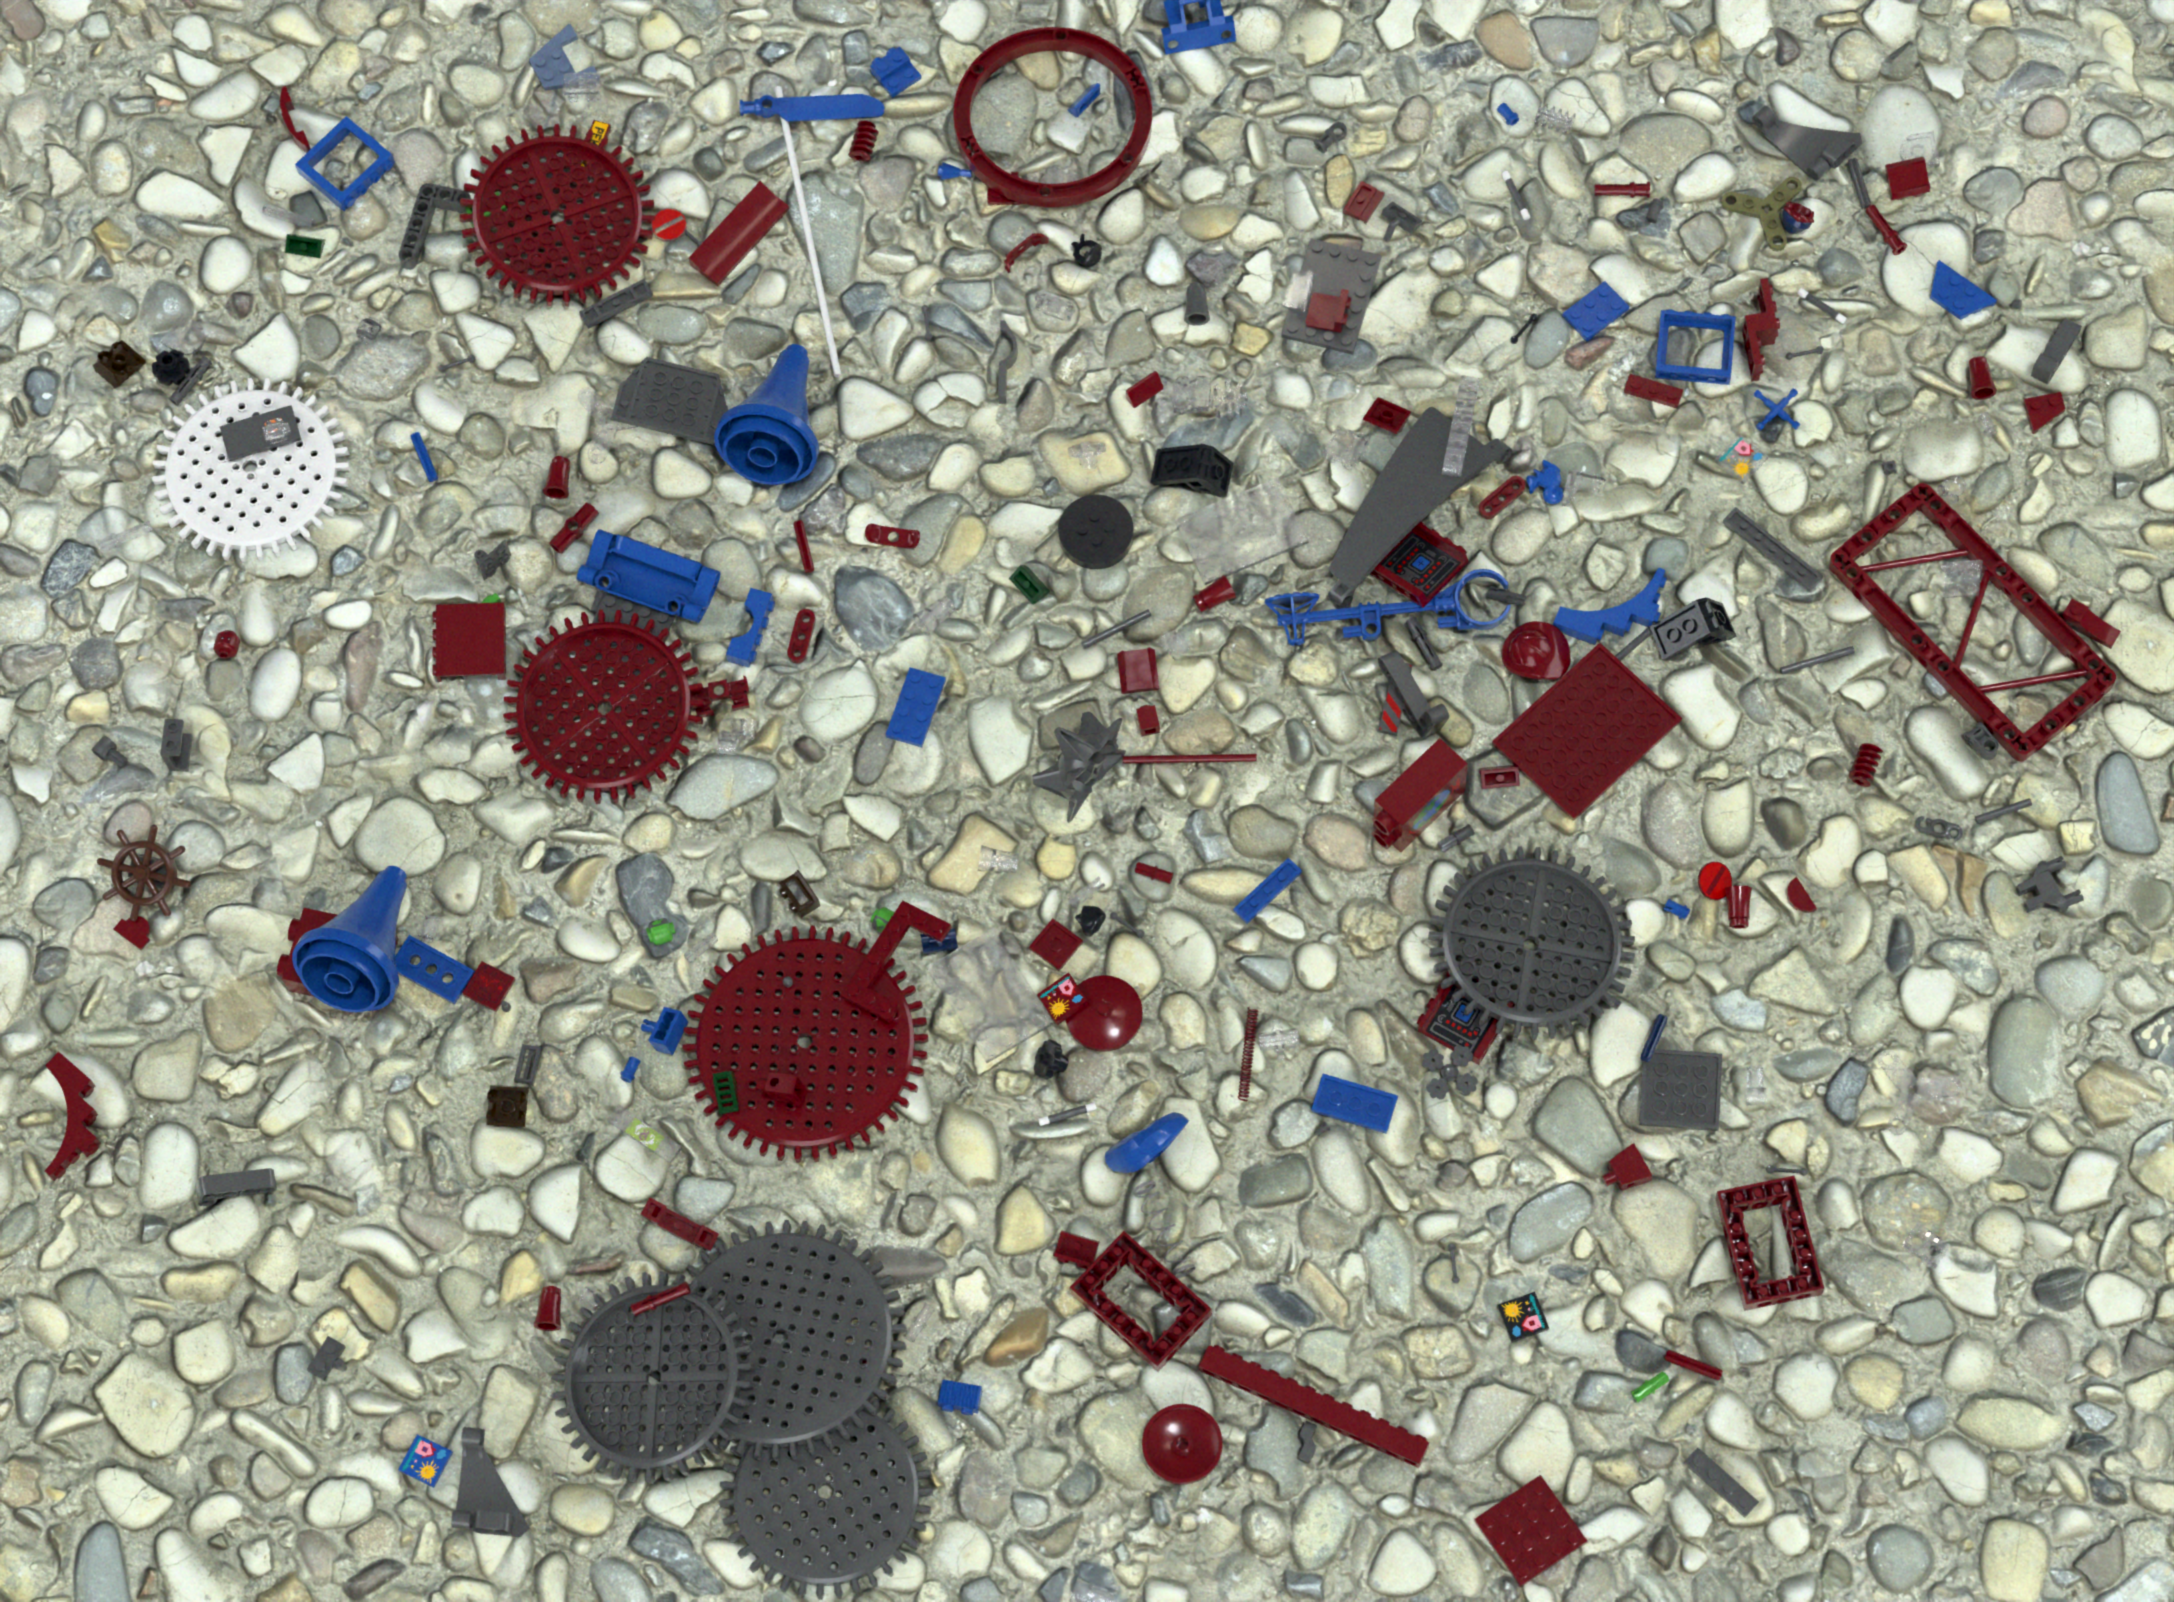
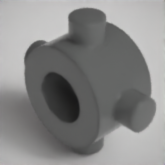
M1895 461L1882 463L1885 475L1897 472Z

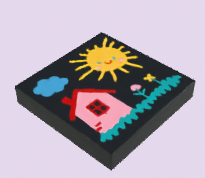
M1535 1292L1497 1305L1511 1343L1549 1330Z

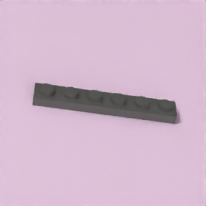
M1735 507L1723 520L1727 527L1811 592L1823 579L1819 572Z

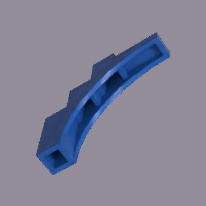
M1658 567L1649 584L1634 598L1619 606L1597 611L1573 610L1560 606L1553 626L1557 627L1565 635L1592 645H1596L1597 640L1602 639L1604 631L1624 637L1625 632L1630 631L1633 622L1650 627L1659 621L1661 615L1658 612L1659 605L1657 604L1661 594L1658 592L1660 587L1664 588L1666 584V570Z

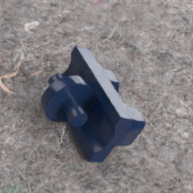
M950 929L942 943L925 934H920L924 954L958 949L955 929Z

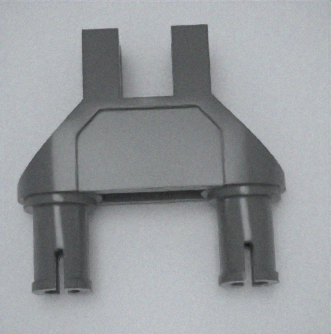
M2062 856L2048 862L2040 861L2033 877L2017 885L2016 891L2019 896L2032 891L2036 895V897L2027 900L2024 905L2028 913L2041 907L2056 912H2065L2069 906L2084 901L2079 889L2065 896L2062 895L2051 875L2052 872L2066 867L2065 860L2062 861L2064 859Z

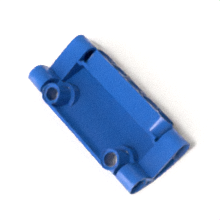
M598 529L586 565H581L578 570L577 581L653 609L699 623L714 596L721 572L703 566L700 562L635 539ZM604 577L609 579L607 587L603 585ZM674 601L678 603V609L676 611H674L671 607Z

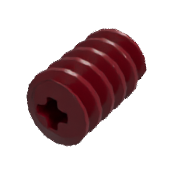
M866 120L857 123L855 135L853 136L854 140L849 149V157L858 161L871 160L872 148L875 147L873 142L877 141L875 136L879 134L878 130L875 129L876 125Z
M1864 743L1859 747L1860 751L1857 752V757L1851 767L1852 771L1849 772L1848 776L1854 783L1863 787H1870L1871 783L1869 781L1873 780L1871 774L1876 773L1873 767H1878L1879 763L1877 761L1881 760L1879 754L1883 753V750L1876 745Z

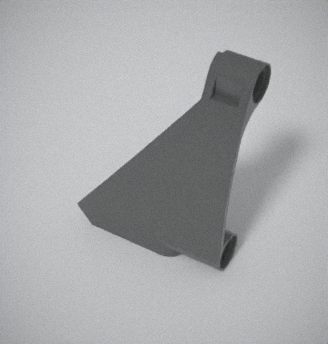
M1763 106L1752 117L1753 122L1788 159L1814 180H1819L1831 168H1837L1862 145L1860 133L1812 128L1779 121L1777 115L1775 116L1773 110L1768 106Z
M463 1427L461 1436L463 1450L456 1510H453L452 1528L473 1529L474 1532L481 1534L521 1537L530 1527L484 1450L485 1430L482 1428Z

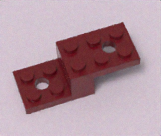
M1768 278L1760 279L1757 298L1760 313L1745 315L1742 328L1752 382L1759 381L1760 374L1763 373V365H1765L1764 355L1760 354L1759 349H1761V346L1775 344V339L1778 337V329H1780L1779 318L1775 317V312H1777L1776 302L1772 301L1771 297L1773 296L1772 284L1769 285Z

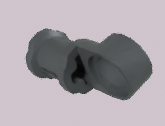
M1342 122L1332 124L1319 139L1314 140L1316 148L1320 152L1325 153L1331 144L1345 139L1347 136L1346 125ZM1342 128L1344 132L1341 135H1336L1334 130Z

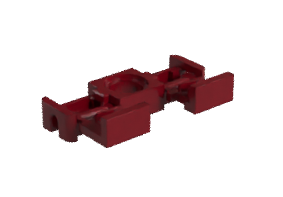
M743 676V680L727 683V679L708 683L709 687H705L703 691L691 693V700L701 699L705 702V707L696 708V714L702 718L714 715V710H711L710 704L713 701L727 698L734 702V705H732L733 711L750 708L747 696L749 694V687L746 676ZM717 686H722L725 691L721 695H716L714 689Z

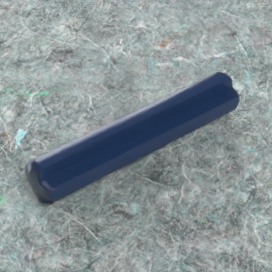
M1657 1015L1641 1053L1640 1059L1642 1061H1651L1668 1018L1666 1015Z

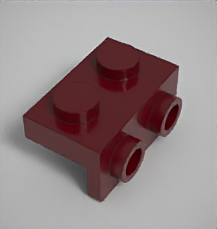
M1062 1230L1053 1256L1058 1257L1057 1260L1060 1262L1069 1263L1071 1261L1076 1263V1266L1087 1269L1095 1261L1100 1242Z

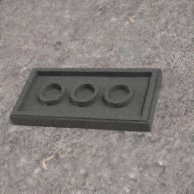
M291 405L220 426L229 461L302 440ZM276 422L278 430L273 433V428Z

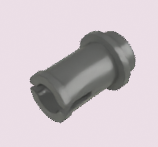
M1654 198L1653 201H1650V209L1646 216L1648 222H1657L1660 211L1664 208L1662 200Z

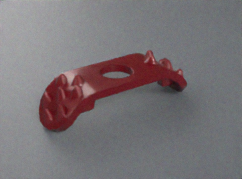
M1032 233V235L1012 249L1008 255H1005L1007 259L1004 263L1006 264L1005 269L1007 272L1010 273V267L1014 264L1013 260L1032 245L1036 247L1039 244H1047L1049 238L1042 233Z
M870 523L866 526L865 537L867 541L874 544L913 549L919 543L920 532L919 530H907ZM891 532L899 534V539L896 542L889 541L888 536Z

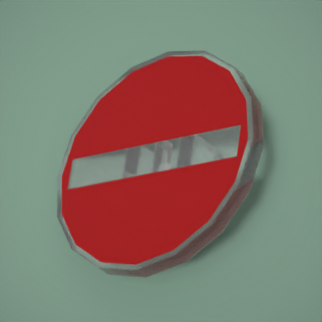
M674 208L660 210L654 215L655 220L651 221L653 234L662 241L672 242L678 240L687 230L685 215Z

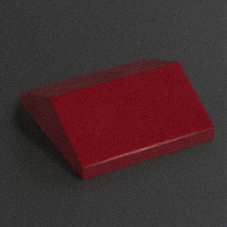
M1377 397L1363 417V420L1398 434L1403 430L1411 415V411Z

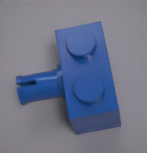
M664 1007L658 1021L643 1020L641 1030L652 1033L648 1041L656 1051L673 1055L684 1033V1027H687L688 1020L681 1011Z

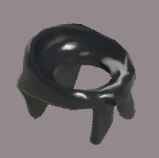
M1081 234L1079 243H1071L1074 247L1073 256L1082 266L1091 267L1100 261L1102 246L1092 240L1085 241L1084 234ZM1092 246L1089 251L1085 252L1084 256L1080 255L1079 252L1082 247Z
M1083 906L1081 913L1075 916L1084 934L1088 937L1099 931L1106 918L1105 912L1096 906Z

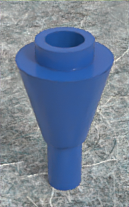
M942 162V165H938L937 176H941V180L957 178L959 176L971 177L972 171L960 169Z

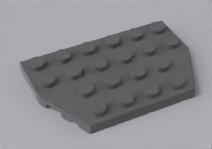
M646 357L641 362V365L636 367L632 374L620 384L611 420L715 445V430L721 416L728 411V406L724 398L719 374Z

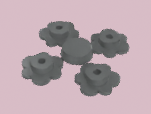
M1455 1046L1454 1052L1451 1053L1453 1064L1443 1066L1442 1061L1443 1055L1438 1054L1436 1049L1430 1050L1429 1053H1424V1060L1422 1061L1424 1068H1429L1431 1072H1434L1436 1069H1442L1441 1075L1443 1078H1433L1431 1083L1426 1086V1090L1430 1093L1431 1098L1444 1099L1449 1091V1087L1446 1086L1447 1081L1455 1079L1458 1083L1456 1089L1461 1091L1463 1095H1469L1471 1092L1476 1091L1478 1079L1475 1076H1471L1470 1073L1458 1076L1459 1071L1456 1067L1461 1065L1467 1066L1468 1062L1473 1060V1054L1469 1052V1047Z

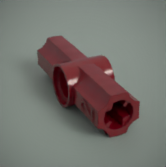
M586 502L573 517L565 521L564 527L549 542L550 546L556 552L563 554L574 540L582 537L586 527L598 516L599 512L594 506ZM574 526L578 527L576 530H570Z

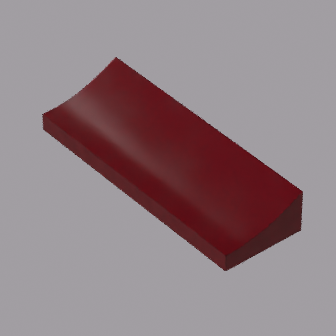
M759 181L689 257L690 266L719 286L789 210V205Z

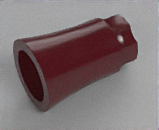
M1980 356L1970 359L1971 397L1977 400L1993 397L1997 393V389L1993 382L1986 357Z
M555 456L552 459L547 481L543 489V493L553 499H565L569 496L570 460L568 458Z
M1222 575L1211 585L1199 591V594L1193 596L1194 602L1201 613L1225 601L1236 598V594L1225 575Z
M1737 885L1725 888L1729 927L1741 929L1749 926L1751 887Z
M556 1286L542 1287L534 1327L539 1330L558 1331L561 1329L562 1297L561 1289Z

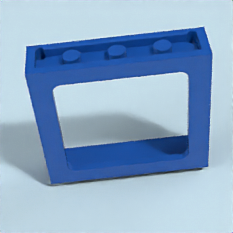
M346 116L308 151L295 166L297 172L342 211H345L355 203L358 197L364 195L373 183H377L381 176L393 167L395 161L393 155ZM352 133L379 155V158L344 191H339L314 170L313 167L347 135Z
M1672 309L1661 310L1655 379L1730 385L1736 316L1728 314L1713 315L1709 312L1702 314L1692 311L1678 312ZM1677 326L1723 331L1724 342L1721 369L1667 365L1666 352L1669 327Z

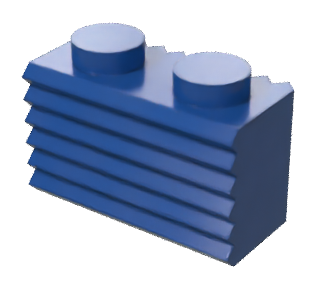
M942 1380L938 1405L946 1412H953L955 1409L961 1410V1413L971 1416L973 1413H978L983 1392L982 1386Z

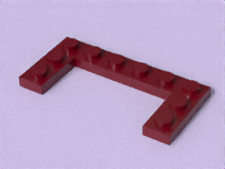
M902 900L844 989L841 997L891 1022L901 1007L900 1004L871 990V986L910 927L942 943L952 928L951 924Z

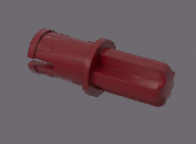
M1138 862L1135 867V873L1150 877L1151 880L1156 879L1171 884L1173 879V872L1159 869L1158 866L1153 867Z

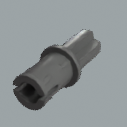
M1490 586L1488 598L1504 601L1505 604L1509 602L1521 606L1525 605V595L1510 592V589L1504 590Z
M1467 824L1456 832L1452 831L1451 835L1437 843L1438 848L1441 852H1445L1455 845H1461L1462 841L1473 836L1475 832L1471 825Z

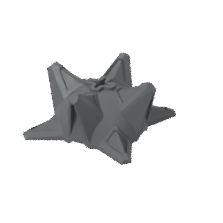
M1091 712L1082 713V722L1078 734L1061 727L1054 730L1062 752L1058 756L1056 764L1032 775L1033 785L1069 800L1068 823L1074 819L1082 804L1092 792V786L1096 781L1103 779L1105 774L1125 755L1126 750L1118 749L1119 746L1116 743L1122 718H1118L1108 728H1105Z

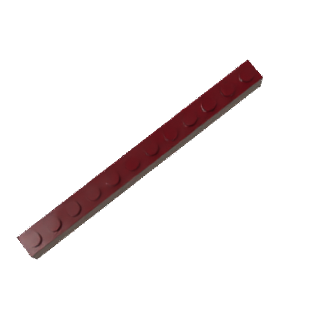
M1208 1345L1199 1364L1200 1372L1416 1468H1420L1429 1448V1442L1425 1437L1419 1434L1415 1436L1409 1434L1408 1430L1401 1426H1397V1428L1389 1425L1390 1422L1383 1418H1373L1365 1410H1355L1347 1402L1339 1403L1329 1394L1324 1393V1395H1321L1311 1386L1306 1385L1303 1387L1295 1379L1290 1377L1285 1379L1279 1376L1280 1374L1272 1369L1267 1371L1261 1368L1260 1364L1254 1361L1249 1363L1236 1353H1232V1355L1226 1353L1225 1349L1218 1345H1214V1347Z

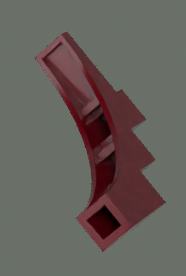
M59 1051L45 1065L49 1072L58 1080L67 1105V1127L62 1145L51 1164L45 1169L46 1174L53 1181L61 1178L69 1165L74 1164L79 1159L81 1153L88 1157L90 1154H94L101 1144L97 1137L86 1129L87 1126L95 1122L98 1114L93 1107L83 1100L91 1095L95 1085L91 1079Z

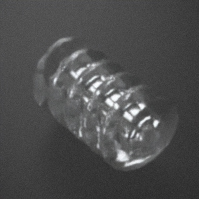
M1548 104L1543 108L1540 105L1534 122L1536 125L1541 122L1542 127L1548 124V129L1550 130L1555 126L1556 132H1559L1562 128V134L1565 135L1568 131L1570 134L1576 114L1574 113L1569 117V111L1562 115L1561 108L1556 113L1555 106L1548 110Z

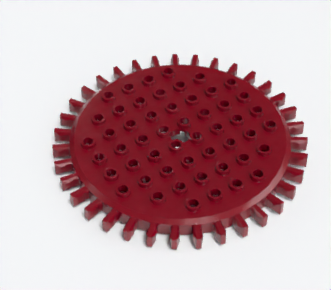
M559 124L554 125V136H544L542 125H538L537 138L529 139L527 131L522 129L521 139L523 142L517 145L509 135L506 136L505 142L509 149L504 153L498 146L492 145V153L497 158L491 162L484 156L480 157V163L487 168L484 173L473 168L471 169L470 176L479 180L478 186L469 183L464 184V191L473 193L475 196L474 200L460 199V206L473 208L472 214H460V222H473V228L462 230V238L476 236L477 242L467 245L468 253L479 249L483 253L482 256L475 259L476 267L489 262L492 267L487 270L486 278L489 280L499 272L503 276L499 282V289L503 290L511 281L517 285L514 288L515 298H518L523 288L531 290L530 303L532 304L535 303L538 293L547 294L546 303L550 307L553 303V295H563V303L567 307L570 303L569 294L578 293L579 300L582 304H585L586 290L593 289L595 295L600 299L602 298V289L599 285L607 282L613 291L617 289V283L612 278L615 274H620L625 280L630 279V273L623 268L627 262L636 268L640 267V260L632 256L634 250L643 254L648 253V246L638 243L639 237L653 238V231L641 229L642 223L652 224V221L655 220L654 215H642V209L654 208V200H640V195L650 192L649 184L637 187L635 181L644 177V172L639 170L630 175L627 169L634 164V158L630 157L621 163L617 159L622 153L620 145L612 153L606 151L608 137L605 136L600 141V144L596 145L591 143L593 130L589 129L583 140L575 138L577 135L575 125H572L570 129V136H560ZM562 153L563 156L559 157L557 156V154ZM540 159H546V162H540ZM581 163H586L587 166L583 167ZM527 164L529 165V167L524 168L523 165ZM567 168V169H569L570 171H569V172H564L563 170ZM511 170L512 173L507 174L506 171ZM610 173L611 175L606 177L604 174ZM551 174L553 177L547 178L546 176ZM591 178V179H593L594 181H593V182H588L587 180ZM534 180L535 183L531 184L529 183V181ZM575 184L576 188H571L570 185ZM518 186V189L514 190L512 187ZM615 188L617 192H612L611 189ZM558 190L559 193L554 194L553 191ZM499 191L501 195H495V192ZM599 194L600 197L595 198L594 195ZM541 196L542 199L538 200L536 197ZM582 200L583 203L578 204L577 201ZM522 201V202H524L525 204H524V205H519L518 203ZM622 204L624 205V207L619 208L618 205ZM505 205L508 210L502 211L501 207ZM565 206L566 209L562 210L559 207ZM606 210L607 213L602 214L600 211ZM545 211L549 213L546 216L542 214ZM490 212L491 215L489 217H485L484 213ZM559 212L564 215L565 219L555 224L550 218L551 214ZM589 216L590 218L585 220L583 217ZM530 217L532 220L526 221L525 218ZM629 220L630 223L626 224L624 223V221ZM568 221H570V222H572L573 224H572V225H567L566 223H567ZM513 223L514 226L509 227L508 224ZM613 226V229L609 230L607 227ZM554 227L555 231H550L549 228ZM496 229L497 232L492 233L491 230ZM594 231L596 235H590V232ZM537 233L538 236L533 237L532 234ZM577 237L579 238V240L574 241L573 238ZM520 239L521 242L516 243L514 240ZM617 241L620 243V245L616 246L614 245V242ZM561 243L562 246L557 247L556 244ZM503 245L504 247L499 249L497 246ZM601 247L603 250L597 251L596 249ZM544 249L545 251L540 253L538 250ZM584 253L586 256L580 257L579 254ZM522 255L528 256L526 259L521 258ZM567 259L568 262L563 263L562 260ZM504 261H510V264L507 265ZM608 263L609 266L604 267L603 264ZM550 265L551 268L546 269L545 266ZM591 269L592 272L587 273L586 270ZM533 271L534 274L530 275L527 272ZM574 275L575 278L570 279L569 276Z
M603 609L598 611V622L589 624L587 614L582 612L581 620L583 625L573 628L572 621L567 617L564 619L568 631L561 635L551 625L548 628L550 635L554 638L552 641L546 644L540 637L537 636L535 638L537 646L541 648L537 655L524 649V656L532 661L528 668L519 664L514 665L515 671L523 675L522 681H507V685L510 688L519 691L517 697H504L505 704L516 705V712L504 713L503 718L505 721L517 720L518 727L506 730L508 738L521 735L523 741L514 744L511 748L514 753L527 748L530 754L520 761L523 768L536 761L539 766L531 773L533 779H538L546 771L550 774V777L545 782L546 789L550 790L555 782L559 780L564 783L560 790V794L564 798L568 795L571 786L579 788L577 792L578 802H583L586 790L595 791L594 800L596 804L601 803L602 791H611L612 800L614 803H618V789L627 788L629 796L634 799L636 798V791L633 785L643 782L644 788L650 792L652 791V785L648 778L652 775L657 774L661 781H667L665 773L661 770L667 763L676 770L680 769L677 760L672 758L677 751L683 755L690 756V750L686 746L681 745L684 738L697 741L699 738L697 733L689 731L688 727L689 723L703 724V718L698 715H691V708L705 707V702L701 699L691 700V693L703 691L704 688L702 683L689 685L687 680L700 674L698 668L693 667L684 671L682 665L689 662L692 656L690 652L684 653L678 658L675 656L674 652L682 646L681 640L678 638L671 645L667 646L664 640L670 634L669 629L665 627L656 637L651 634L655 627L654 620L650 619L645 628L641 629L637 627L639 623V615L637 613L632 615L630 624L621 623L623 619L621 610H616L614 622H605L606 616ZM587 641L591 642L589 646H585ZM612 643H617V647L611 648ZM638 646H644L642 650H637ZM576 653V656L571 658L570 654ZM598 655H602L600 660L596 659ZM627 656L629 657V660L627 662H623L622 658ZM651 659L655 660L653 664H649ZM560 664L561 668L555 669V666ZM582 667H587L586 671H581ZM609 669H614L613 673L610 674L607 673V671ZM639 670L640 674L635 676L634 672ZM662 673L667 674L664 678H661L660 675ZM546 676V679L541 681L540 677ZM568 678L573 679L570 683H567L566 680ZM598 680L599 683L597 685H593V681ZM624 682L625 686L619 687V684ZM646 685H652L650 689H645ZM678 687V690L674 692L672 688ZM552 690H558L556 694H551ZM579 692H584L583 696H577ZM606 694H610L608 699L604 698ZM632 696L637 697L635 701L630 700ZM662 698L663 702L657 703V700ZM538 701L543 702L541 706H537L536 703ZM602 702L612 705V710L606 715L598 712V706ZM565 703L569 704L567 708H563ZM590 706H595L594 710H589ZM617 708H622L621 712L619 713L615 712V710ZM648 710V713L643 715L642 711ZM670 712L675 713L673 717L668 716ZM549 715H554L552 720H548ZM580 717L578 722H574V719ZM606 719L607 722L605 724H601V720ZM628 722H633L632 726H627ZM655 724H660L659 728L657 729L653 728V726ZM534 727H539L538 731H533ZM565 729V732L560 734L559 730ZM587 731L592 732L590 736L585 735ZM618 733L616 738H612V735ZM640 735L645 736L643 740L638 739ZM667 737L671 738L670 742H665V739ZM549 740L550 744L544 745V742ZM572 743H577L576 747H570ZM603 745V748L598 750L597 746ZM625 747L630 748L628 752H624L623 749ZM656 749L654 754H650V751ZM557 754L562 755L560 759L555 758ZM587 756L588 760L582 761V758ZM611 758L615 759L612 764L608 763ZM641 761V764L636 766L635 762ZM573 768V771L567 773V769ZM595 770L600 771L598 775L593 774ZM622 772H625V773H626L625 776H621V777H620V774H621Z

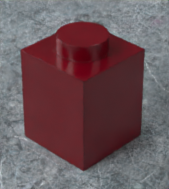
M1143 705L1136 709L1141 737L1160 733L1155 705Z

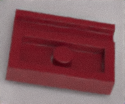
M1361 181L1343 208V213L1367 224L1383 199L1385 192H1380L1377 188Z

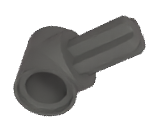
M105 735L91 749L100 759H110L119 767L125 766L128 761L124 755L117 751V745Z

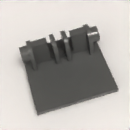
M505 539L489 554L483 550H477L474 553L483 580L493 576L497 568L506 564L511 556Z

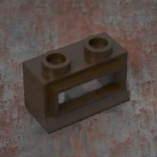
M799 870L779 882L781 896L784 899L788 898L791 903L789 904L790 909L794 914L798 913L800 918L820 907L819 899Z

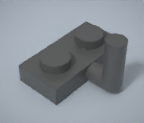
M1393 201L1381 213V215L1391 221L1384 235L1385 241L1391 240L1397 226H1400L1409 233H1413L1422 223L1421 219Z
M328 1336L308 1366L307 1371L324 1381L333 1367L341 1372L346 1371V1364L342 1359H339L346 1348L345 1345Z

